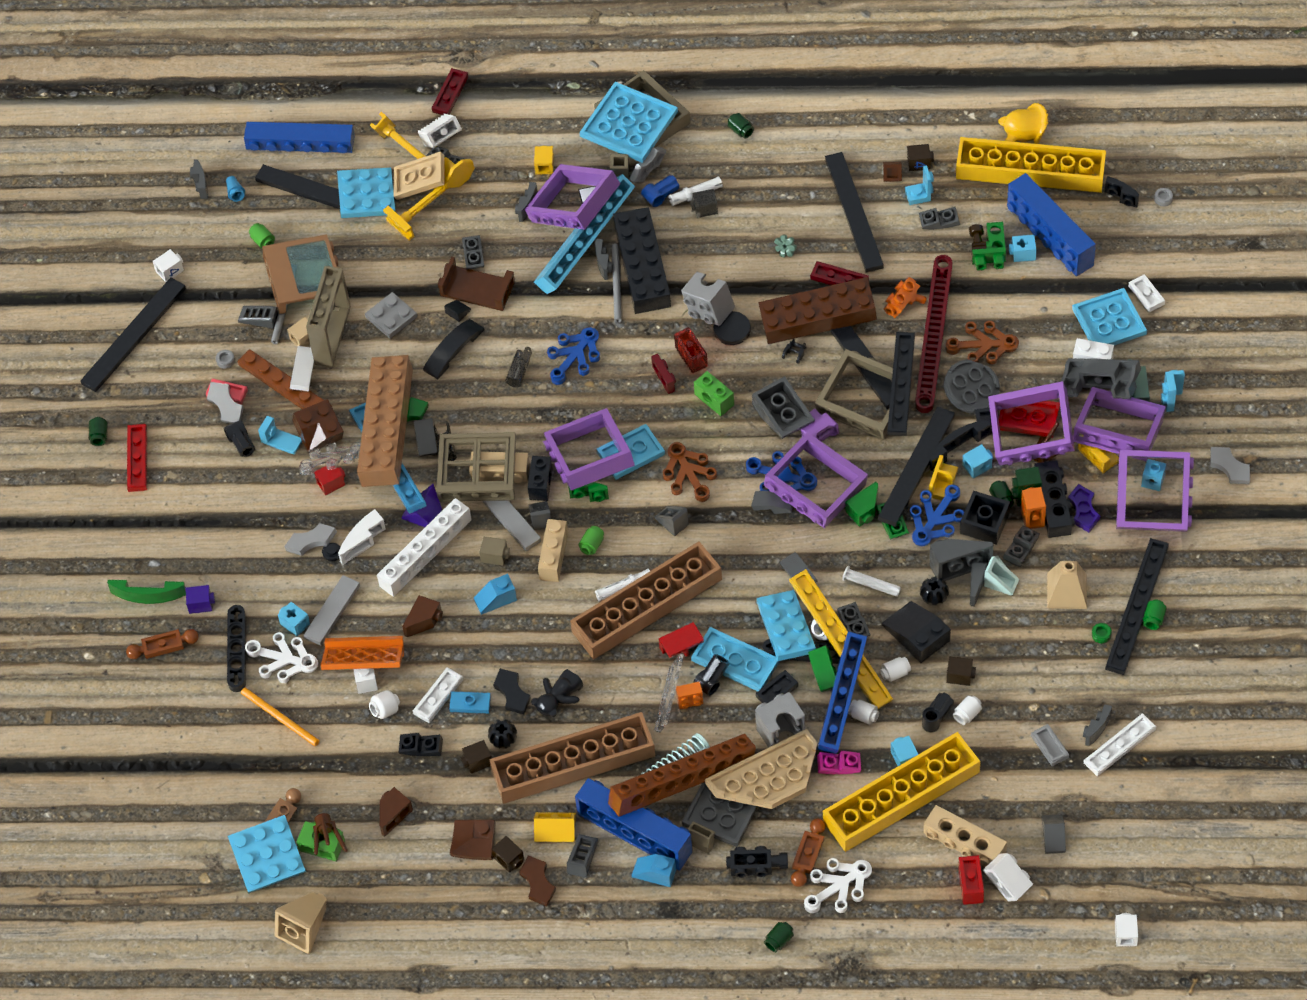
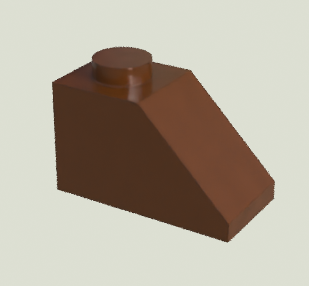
M419 595L402 626L404 636L410 637L434 628L443 615L440 602Z
M395 787L385 792L380 799L379 826L384 837L413 811L411 801Z

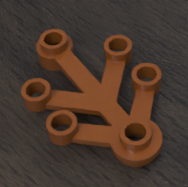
M969 321L965 325V331L968 334H972L978 340L959 341L957 338H950L946 341L945 349L947 353L955 355L959 353L960 349L979 348L976 352L969 353L967 360L976 358L972 361L979 362V359L987 353L986 361L988 364L993 365L997 363L998 358L1005 352L1015 351L1019 346V340L1015 335L1003 334L995 328L993 321H986L984 323V331L989 334L991 333L997 338L992 340L976 328L975 322ZM992 347H999L995 352H988Z
M680 442L672 443L668 448L670 460L667 467L663 470V479L671 481L674 478L673 470L677 461L681 465L676 480L671 485L672 494L680 495L682 493V484L685 476H687L695 489L696 500L699 502L707 501L710 497V490L706 485L700 484L695 473L705 475L708 480L716 479L717 471L715 468L703 467L708 464V455L688 451ZM686 458L697 460L698 465L688 463Z

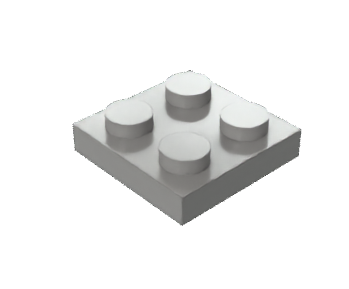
M391 292L367 311L365 317L391 339L415 320L417 313Z

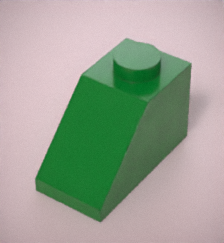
M874 482L845 501V512L859 527L870 523L875 517L878 483Z

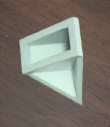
M998 555L991 557L985 570L984 587L1013 595L1019 578L1006 567Z

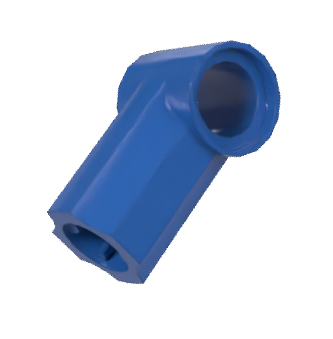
M669 175L655 185L652 183L646 185L642 189L641 195L652 207H658L663 203L665 197L679 189V183L673 175Z

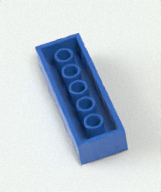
M1026 173L1008 184V209L1019 217L1022 224H1026L1029 227L1031 233L1037 236L1043 245L1053 252L1056 259L1061 260L1065 264L1069 272H1073L1077 277L1094 266L1096 247L1094 241Z
M589 778L586 780L575 796L577 814L580 817L650 855L659 854L674 858L676 860V869L681 870L693 852L691 834L686 828H679L668 818H661L651 809H644L643 807L619 817L608 804L610 789L604 787L600 781H593Z

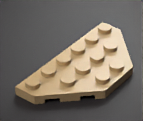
M805 729L706 778L705 784L716 798L773 809L806 792L818 742Z

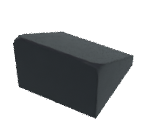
M454 300L444 306L445 313L458 322L471 311V308L459 300Z

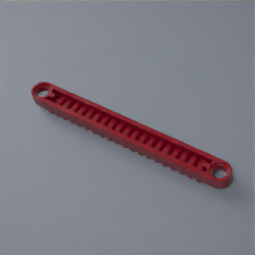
M948 255L937 256L933 265L915 398V408L921 413L931 412L935 403L953 264L951 257ZM941 262H946L948 266L942 268L938 264ZM921 400H928L930 404L922 406L919 402Z

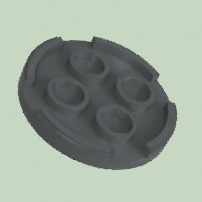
M962 360L955 363L949 369L944 379V390L949 401L956 408L967 413L975 414L977 409L990 408L988 396L999 394L1000 383L994 371L987 365L984 366L972 360Z

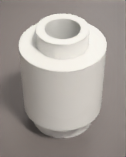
M898 657L882 664L880 673L884 680L892 682L906 676L911 671V666L906 657Z
M967 696L955 708L953 713L954 719L962 725L970 723L982 710L981 701L975 696Z
M854 699L849 706L848 714L852 715V718L870 725L876 722L879 717L878 707L859 699L857 701Z

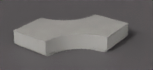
M653 147L644 162L636 164L629 180L634 183L644 182L649 173L660 166L666 149Z
M211 382L207 400L219 407L221 421L234 423L241 420L244 406L233 401L230 395L229 384Z
M1211 447L1210 467L1223 471L1228 476L1230 484L1250 483V464H1244L1236 460L1228 447Z
M319 523L317 527L309 532L294 533L284 547L288 552L303 556L314 547H326L337 531L334 527Z

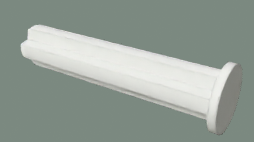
M850 566L846 567L843 574V581L847 579L893 596H898L901 590L900 586L850 569Z

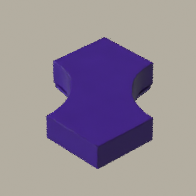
M1078 484L1068 496V499L1076 511L1074 517L1075 525L1089 533L1100 520V515L1093 509L1091 503L1095 493Z

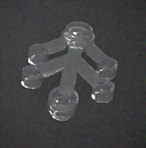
M329 443L326 445L327 453H320V449L309 450L310 459L300 462V474H313L315 466L326 463L327 469H335L342 458L345 464L353 463L355 458H359L361 443H352L350 447H337L336 443Z

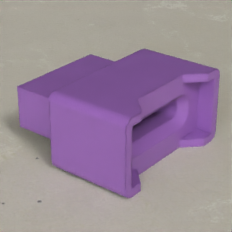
M816 409L810 411L815 422L800 429L802 437L808 432L821 442L829 436L839 434L838 424L826 412L821 415Z

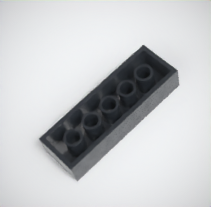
M649 207L614 213V228L635 314L670 308L669 287Z

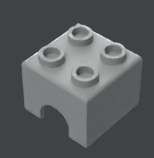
M696 272L681 290L684 297L683 301L689 310L688 314L693 319L699 318L707 324L720 326L735 308L727 282L718 279L713 285L705 286L708 284L706 281H703L706 274Z
M790 692L778 694L774 700L769 703H761L755 709L756 730L768 748L779 743L777 737L783 731H789L795 735L805 730V714Z

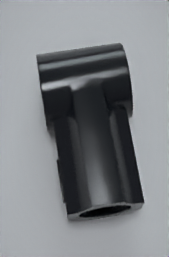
M242 420L223 428L229 442H233L241 457L252 455L255 451V446L249 438Z
M714 654L705 670L695 677L693 683L700 682L702 691L708 696L713 695L720 686V678L729 666L728 660L718 654Z
M945 692L939 693L931 705L923 711L922 727L925 731L935 732L939 729L940 722L954 704V700L950 695Z

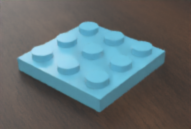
M391 167L337 171L341 218L385 216L386 214L383 212V209L387 206L395 211Z
M1125 288L1072 305V310L1089 341L1115 346L1147 335V329Z
M285 815L228 836L248 893L306 872Z

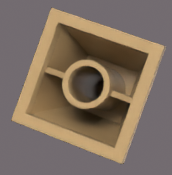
M1060 561L1047 573V608L1087 609V573L1077 561Z
M312 892L275 910V937L310 954L326 911V897L320 893Z

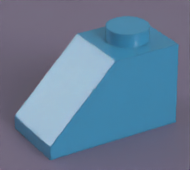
M508 574L490 580L474 597L481 615L517 601L515 587Z
M659 854L637 858L632 878L671 887L677 870L676 860Z

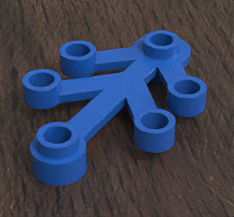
M585 328L581 334L568 336L562 333L558 336L559 345L567 346L569 343L579 342L577 346L561 349L555 346L548 348L547 354L550 359L569 355L559 368H554L551 371L550 377L553 384L560 385L565 382V372L576 358L579 364V374L582 376L589 374V365L586 363L583 352L587 345L590 351L588 354L589 360L594 363L600 360V353L595 345L599 339V333L595 328Z
M780 451L774 452L772 461L777 464L784 457L783 453ZM798 456L790 463V466L796 469L799 475L792 474L787 466L777 476L785 483L794 482L795 484L791 485V487L796 491L801 489L811 491L817 486V478L812 473L806 472L802 465V460ZM751 457L746 461V470L750 474H757L758 472L767 474L772 469L771 467L761 465L760 459L756 457ZM764 482L760 484V491H769V489H762L765 487L763 486Z
M952 484L946 487L945 497L935 511H933L931 503V492L928 490L921 492L920 500L924 504L928 520L924 527L920 517L921 507L913 505L910 508V515L913 517L916 528L912 534V540L917 546H926L930 543L931 539L949 538L954 535L955 529L951 524L945 525L941 530H931L936 525L955 521L959 523L962 517L957 518L955 516L956 514L963 516L964 511L961 509L955 510L953 514L942 516L950 502L957 501L960 497V488L957 485ZM954 489L956 492L952 494L949 490ZM923 495H928L929 498H928V499H924L922 496H923ZM913 510H918L919 513H918V514H914L912 511H913ZM946 529H951L952 532H951V533H947L945 530H946ZM924 534L925 538L921 539L918 536Z

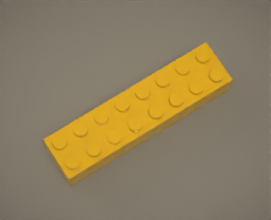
M960 137L956 179L1009 184L1026 173L1039 187L1102 193L1106 150Z
M956 732L823 810V821L843 850L847 852L980 773V760L960 734Z

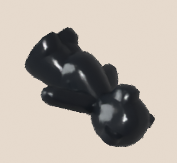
M566 669L553 687L550 680L544 678L543 686L546 694L541 695L539 698H533L531 703L536 706V709L541 714L555 717L559 703L575 704L580 701L579 697L570 695L577 690H581L583 682L578 675Z

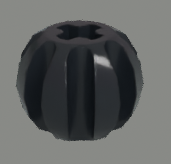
M937 576L931 577V579L926 578L920 587V595L923 601L927 604L932 603V605L945 602L949 595V587L946 585V581L942 578L937 579Z
M496 720L495 724H491L488 729V739L496 748L505 747L506 749L510 747V744L515 743L517 739V729L509 720Z

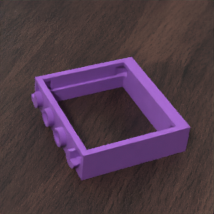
M560 164L524 210L532 223L585 230L618 188L620 182L612 170ZM566 183L596 186L576 212L547 208Z
M1063 381L988 396L995 457L999 465H1012L1020 461L1029 462L1036 458H1049L1051 455H1065L1066 452L1075 451L1068 394ZM1059 398L1065 439L1002 451L997 410Z
M1092 387L1075 425L1073 440L1076 443L1119 454L1120 450L1151 451L1163 423L1166 406L1133 397L1131 399L1113 398L1110 391ZM1092 405L1154 421L1146 441L1085 425L1084 423ZM1132 457V458L1139 459V460H1143V461H1146V462H1147V459H1148V458H1142V457Z
M607 408L544 432L546 440L543 443L546 451H550L549 455L552 462H556L554 464L558 474L562 473L560 476L563 484L567 483L570 490L635 466L631 451ZM606 427L619 452L570 471L557 445Z
M807 432L765 475L763 486L768 488L770 492L778 495L785 503L795 507L799 513L806 515L814 523L825 528L843 510L845 501L863 489L866 485L868 474ZM803 450L852 483L826 511L777 477Z
M1119 451L1116 529L1187 532L1188 527H1191L1192 515H1188V508H1192V496H1189V488H1193V477L1189 476L1190 469H1193L1194 458L1190 457V452ZM1127 457L1184 459L1181 524L1125 521Z

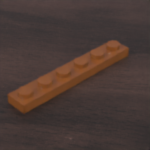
M251 349L237 361L240 367L301 409L324 401L310 390L290 389L291 377Z

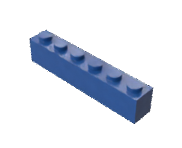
M246 122L244 134L246 150L352 153L355 138L353 125Z
M848 632L845 637L817 750L837 754L867 636Z

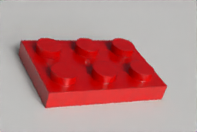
M1042 401L1002 409L998 418L999 428L1002 431L1047 437L1058 420L1061 408L1060 402Z

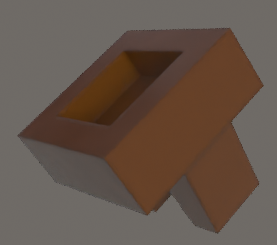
M883 162L884 182L902 181L901 162Z

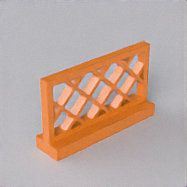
M403 636L325 638L321 670L400 668L402 657L405 654Z

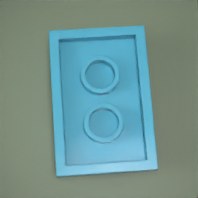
M647 424L622 435L631 451L635 466L612 475L617 480L665 455V450ZM613 441L597 448V454L601 459L619 452Z

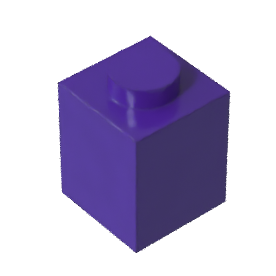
M209 585L186 587V605L189 614L212 611V604H215V594L210 591Z

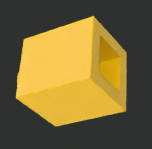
M535 146L534 166L536 175L553 174V146Z

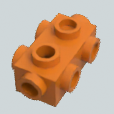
M908 277L904 282L901 280L894 288L896 290L895 294L891 293L885 300L887 304L884 310L888 315L896 318L908 303L912 305L916 301L925 304L927 298L917 294L920 285L913 278Z

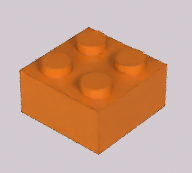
M700 682L676 686L679 709H687L703 704V692Z

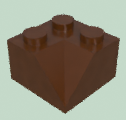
M328 399L293 413L292 421L308 453L342 440L344 431Z

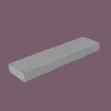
M508 500L482 501L525 551L541 542V537Z
M344 575L341 577L305 632L304 639L320 646L323 644L325 638H327L359 589L360 582Z

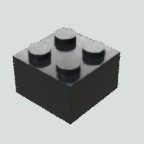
M973 490L960 521V534L997 545L1010 513V502Z

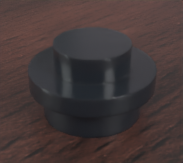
M329 543L322 549L323 557L328 561H336L339 558L338 552L341 547L337 543Z

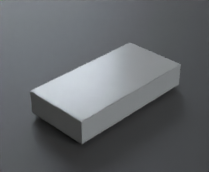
M1049 724L1031 732L1032 739L1051 766L1069 758V753Z

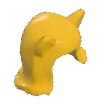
M1034 103L1027 109H1017L1010 112L1007 116L1001 117L998 123L1004 127L1007 134L1005 141L1028 142L1033 140L1035 144H1039L1048 125V113L1042 104Z

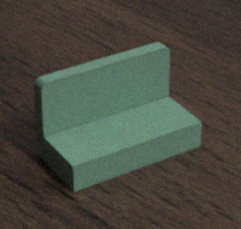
M1141 366V371L1135 380L1137 388L1132 397L1149 402L1146 366Z

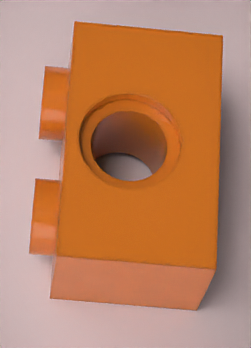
M1030 487L1022 490L1021 514L1025 527L1030 529L1045 527L1046 504L1041 487Z

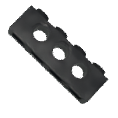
M1057 460L1035 463L1034 467L1039 468L1042 481L1041 489L1046 504L1045 526L1048 538L1071 535L1072 527H1075L1073 515L1070 516L1069 513L1071 511V503L1069 499L1066 500V483H1062L1064 478L1063 468L1059 467Z

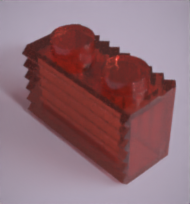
M689 327L674 334L675 348L682 359H684L691 373H695L708 366L707 353Z

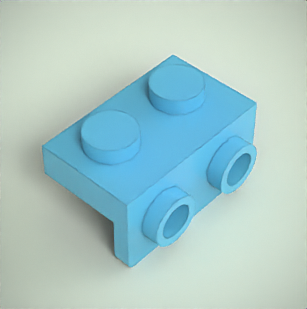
M1184 370L1165 372L1164 383H1162L1161 403L1166 406V412L1174 411L1176 395H1180L1183 392Z

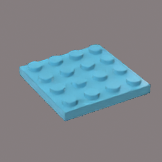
M614 82L579 134L580 137L617 153L627 154L629 158L643 163L677 114L678 107Z

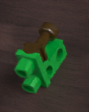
M1003 222L986 224V237L988 241H982L981 236L984 234L982 225L974 224L970 226L969 234L973 237L971 249L972 265L975 264L978 271L987 269V263H993L995 269H1003L1004 262H1006ZM995 227L1000 229L996 231H990L992 228Z

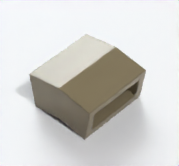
M693 821L687 828L691 834L692 846L709 854L714 845L715 831Z

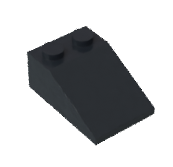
M912 601L882 622V626L920 663L950 642L951 629L938 616Z

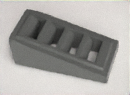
M243 306L238 323L274 329L278 309L275 306ZM246 312H250L248 317H245Z
M986 563L972 564L970 605L974 607L984 584L985 570L988 566Z
M578 835L567 861L568 874L580 877L587 876L597 847L598 838Z

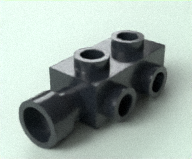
M757 846L755 850L736 847L730 851V856H726L727 869H731V876L739 878L751 875L765 877L772 875V867L788 869L787 852L771 855V849H767L765 846Z

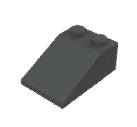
M785 376L752 394L753 407L760 417L782 439L815 422V419Z
M960 539L935 541L933 544H930V567L934 575L937 576V579L942 578L945 581L971 573L973 563L989 564L991 557H993L994 545L992 542Z

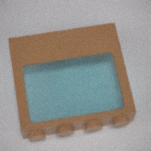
M327 234L263 246V259L279 314L286 313V304L315 299L324 266H338L337 256L332 253L334 252L333 242L329 241Z

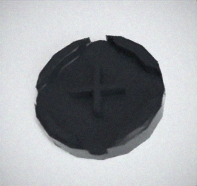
M732 311L720 326L715 324L713 326L715 337L725 345L742 343L746 337H749L751 330L748 318L742 313Z

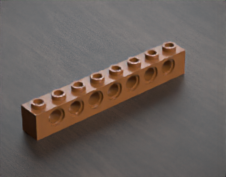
M744 733L611 786L608 804L620 817L704 783L706 778L753 756L756 746Z

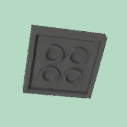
M704 782L695 795L682 821V826L688 828L694 821L715 831V839L738 847L758 806L716 798Z

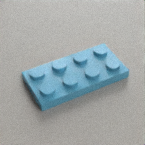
M794 590L757 598V606L778 661L808 655V652L816 649Z
M712 627L708 629L703 637L704 642L698 645L691 657V661L703 667L708 665L714 654L724 657L728 660L729 666L723 676L756 691H759L767 684L779 664L775 656Z

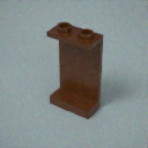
M451 257L449 263H446L444 267L443 277L439 278L438 288L442 297L503 311L515 284L514 272L509 270L506 271L504 277H499L456 266L455 257Z

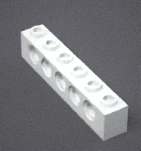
M455 498L377 574L379 587L394 597L471 521L470 509Z

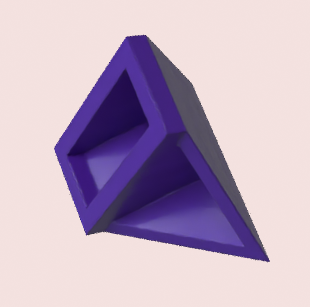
M434 484L421 493L427 506L410 514L406 509L401 517L403 520L426 527L442 511Z

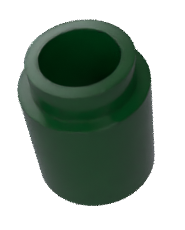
M736 113L729 117L728 127L739 137L746 139L752 135L754 127L742 114Z
M95 417L89 421L88 439L94 446L104 445L108 435V422L102 417Z
M995 481L991 484L989 489L991 496L1009 501L1011 508L1014 505V501L1005 481Z
M778 922L766 935L765 946L775 953L778 950H782L794 936L791 925L787 922Z

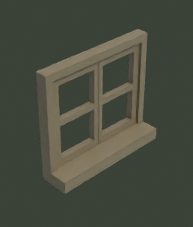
M516 433L440 434L436 489L439 501L452 502L455 498L460 502L515 500ZM481 444H506L505 460H480ZM449 445H474L473 460L448 461ZM505 465L504 481H479L480 466ZM448 466H473L472 482H447Z

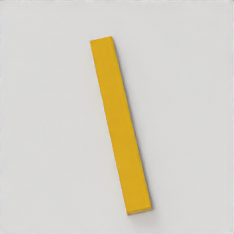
M805 569L790 578L789 582L841 657L848 631ZM862 655L856 682L870 703L880 709L890 703L893 698L865 656Z

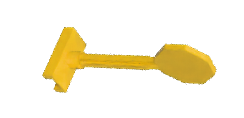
M382 112L379 114L382 117L376 126L373 123L370 124L382 138L392 137L417 159L426 157L395 131L394 127L396 125ZM447 157L444 158V182L451 168L455 165Z
M463 159L451 168L444 185L435 188L400 216L391 207L387 206L384 208L383 212L387 215L386 220L410 241L415 236L408 222L445 192L447 188L461 187L467 182L475 169L473 161L471 159Z

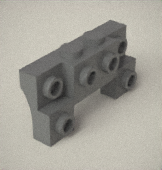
M1068 358L1060 382H1064L1068 397H1078L1082 388L1095 387L1110 388L1113 398L1131 399L1137 388L1135 380L1141 371L1139 360Z

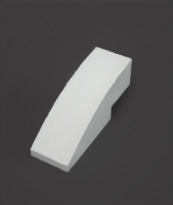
M375 509L355 525L342 543L338 552L342 565L374 545L373 537L386 530L384 519Z

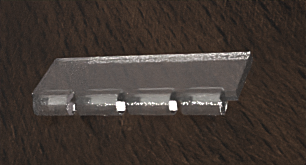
M680 654L672 666L668 668L658 716L654 726V731L659 733L668 724L684 657L683 654Z

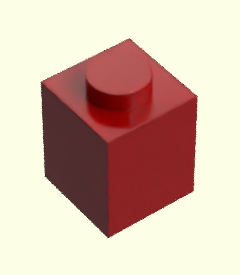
M335 462L314 472L316 482L325 496L345 486V472L342 467L338 468Z

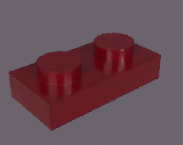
M658 353L651 356L652 368L668 394L675 392L674 384L676 379L673 373H669L667 370L666 361L664 359L661 360Z

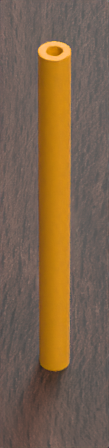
M243 688L241 691L243 696L313 746L319 744V739L249 689Z

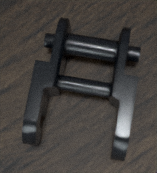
M793 339L786 345L782 358L785 359V355L787 356L791 351L798 353L796 363L799 364L804 356V349L807 348L806 343L799 344ZM793 346H796L800 348V350L798 351L792 348Z

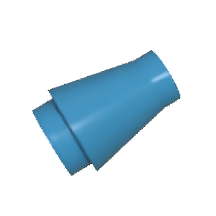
M228 177L226 184L229 199L234 202L241 201L245 196V189L237 181L236 177Z

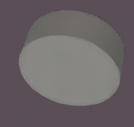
M1160 188L1155 192L1154 201L1157 205L1168 206L1172 203L1173 193L1171 190Z
M230 350L218 352L216 355L217 365L223 369L232 367L235 363L234 354Z

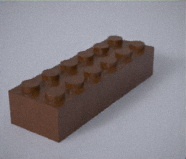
M868 277L758 302L768 344L877 320Z

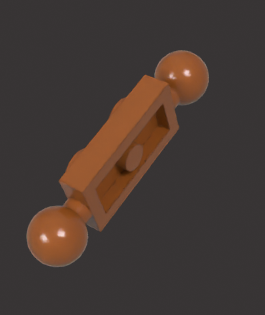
M179 629L141 639L142 646L137 644L129 645L126 649V654L130 659H137L142 653H144L146 659L184 649V642L187 644L196 643L199 635L194 629L186 630L183 635H180Z
M816 818L810 823L811 832L804 831L792 864V869L797 871L791 875V882L796 887L804 886L807 882L805 873L811 874V871L814 870L824 842V836L819 835L826 829L825 822L822 819Z

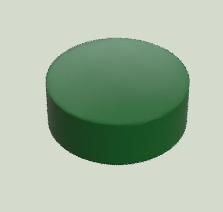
M1098 623L1092 628V638L1095 642L1102 644L1111 639L1112 630L1109 625Z

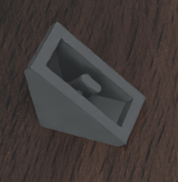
M548 502L528 504L533 529H545L547 519H551Z
M667 506L654 517L674 536L689 525L688 511L685 507Z
M1062 814L1042 815L1045 854L1066 853L1065 822Z

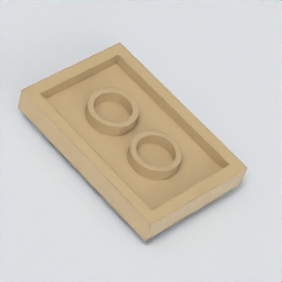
M442 152L394 167V198L396 200L444 185V154Z

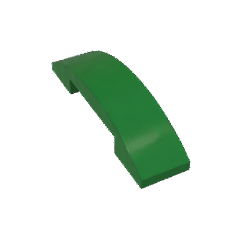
M127 580L107 581L109 590L113 595L135 603H164L186 596L184 582L165 581L164 588L129 587Z

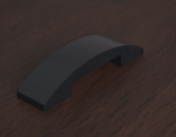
M471 319L461 323L434 350L426 362L423 371L438 380L449 368V362L469 341L474 342L485 330L484 327Z
M991 420L970 423L946 436L931 454L930 470H935L939 455L944 456L943 463H946L947 453L971 438L979 442L992 434Z

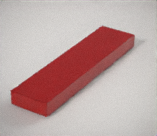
M146 424L127 425L128 492L147 490Z

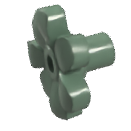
M783 234L774 241L777 245L775 246L776 251H781L779 254L781 257L784 258L786 255L791 257L794 255L793 251L797 249V246L794 245L793 237L787 239V235Z

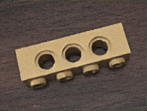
M935 805L924 822L923 833L928 838L942 842L947 848L955 849L961 852L963 856L979 855L980 864L984 867L999 854L1006 853L1007 841ZM949 828L950 831H943L942 829ZM966 837L968 840L963 841L960 838ZM983 846L986 847V849L980 850L978 849V847Z

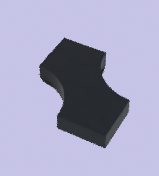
M500 668L493 684L494 688L505 696L506 710L524 715L531 696L519 687L518 673Z

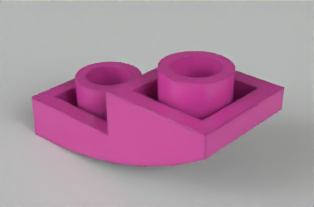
M841 751L839 754L819 752L817 755L819 774H853L861 772L860 753Z

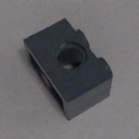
M532 456L528 481L529 500H549L553 471L551 457Z

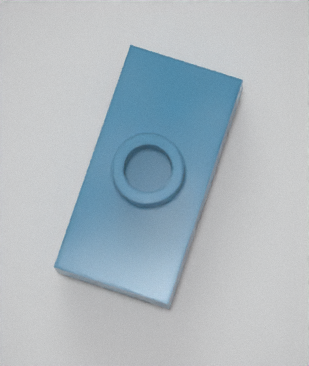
M451 691L449 710L450 712L489 714L491 694Z

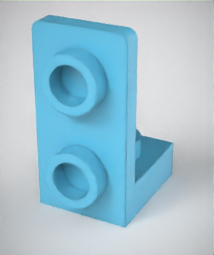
M927 165L923 166V183L905 187L909 205L931 201V193L934 192L931 182H934L932 171H928Z
M266 416L258 430L261 443L290 454H295L302 443L300 437L277 429L274 418Z

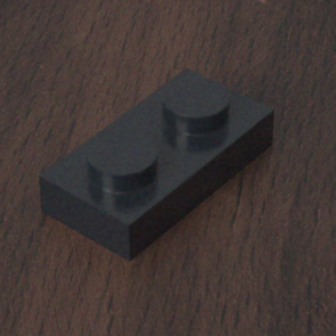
M784 670L756 692V698L762 703H769L778 694L791 693L798 687V682Z

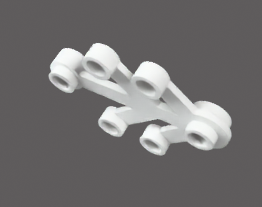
M281 632L273 635L274 644L279 646L281 652L262 648L257 640H250L245 645L246 653L250 657L263 656L277 660L259 668L260 676L264 679L269 678L273 671L288 664H294L295 666L278 672L277 677L280 683H287L291 676L302 671L305 673L314 672L318 667L317 658L307 654L300 637H295L291 640L292 648L298 651L300 657L292 655L285 642L284 634Z
M835 858L827 861V869L830 872H836L837 870L849 872L845 876L823 874L819 869L812 870L810 878L813 883L824 882L832 883V885L816 896H807L804 900L805 910L809 913L818 912L821 908V902L839 891L838 900L835 902V910L839 913H844L847 910L846 900L849 883L855 879L856 885L851 892V897L855 902L862 901L864 898V880L872 873L870 863L865 860H858L854 864L839 863ZM831 863H835V864H836L835 867H830L829 865H830ZM863 867L865 870L860 871L858 868ZM815 874L820 875L819 878H814L813 876ZM855 893H860L861 896L856 897V896H854V894H855ZM814 900L816 903L810 904L809 901ZM839 904L845 905L843 908L838 907Z

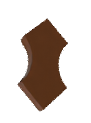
M528 855L519 871L521 877L530 884L528 897L532 901L548 906L556 891V887L550 884L545 877L547 864Z

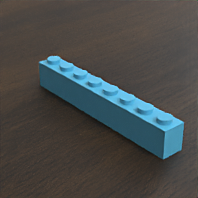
M623 174L617 177L620 185L585 230L574 229L535 279L534 283L546 294L559 287L612 218L613 214L635 188V185Z

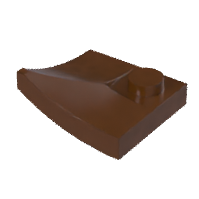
M455 820L450 856L472 860H493L491 848L494 847L495 820Z

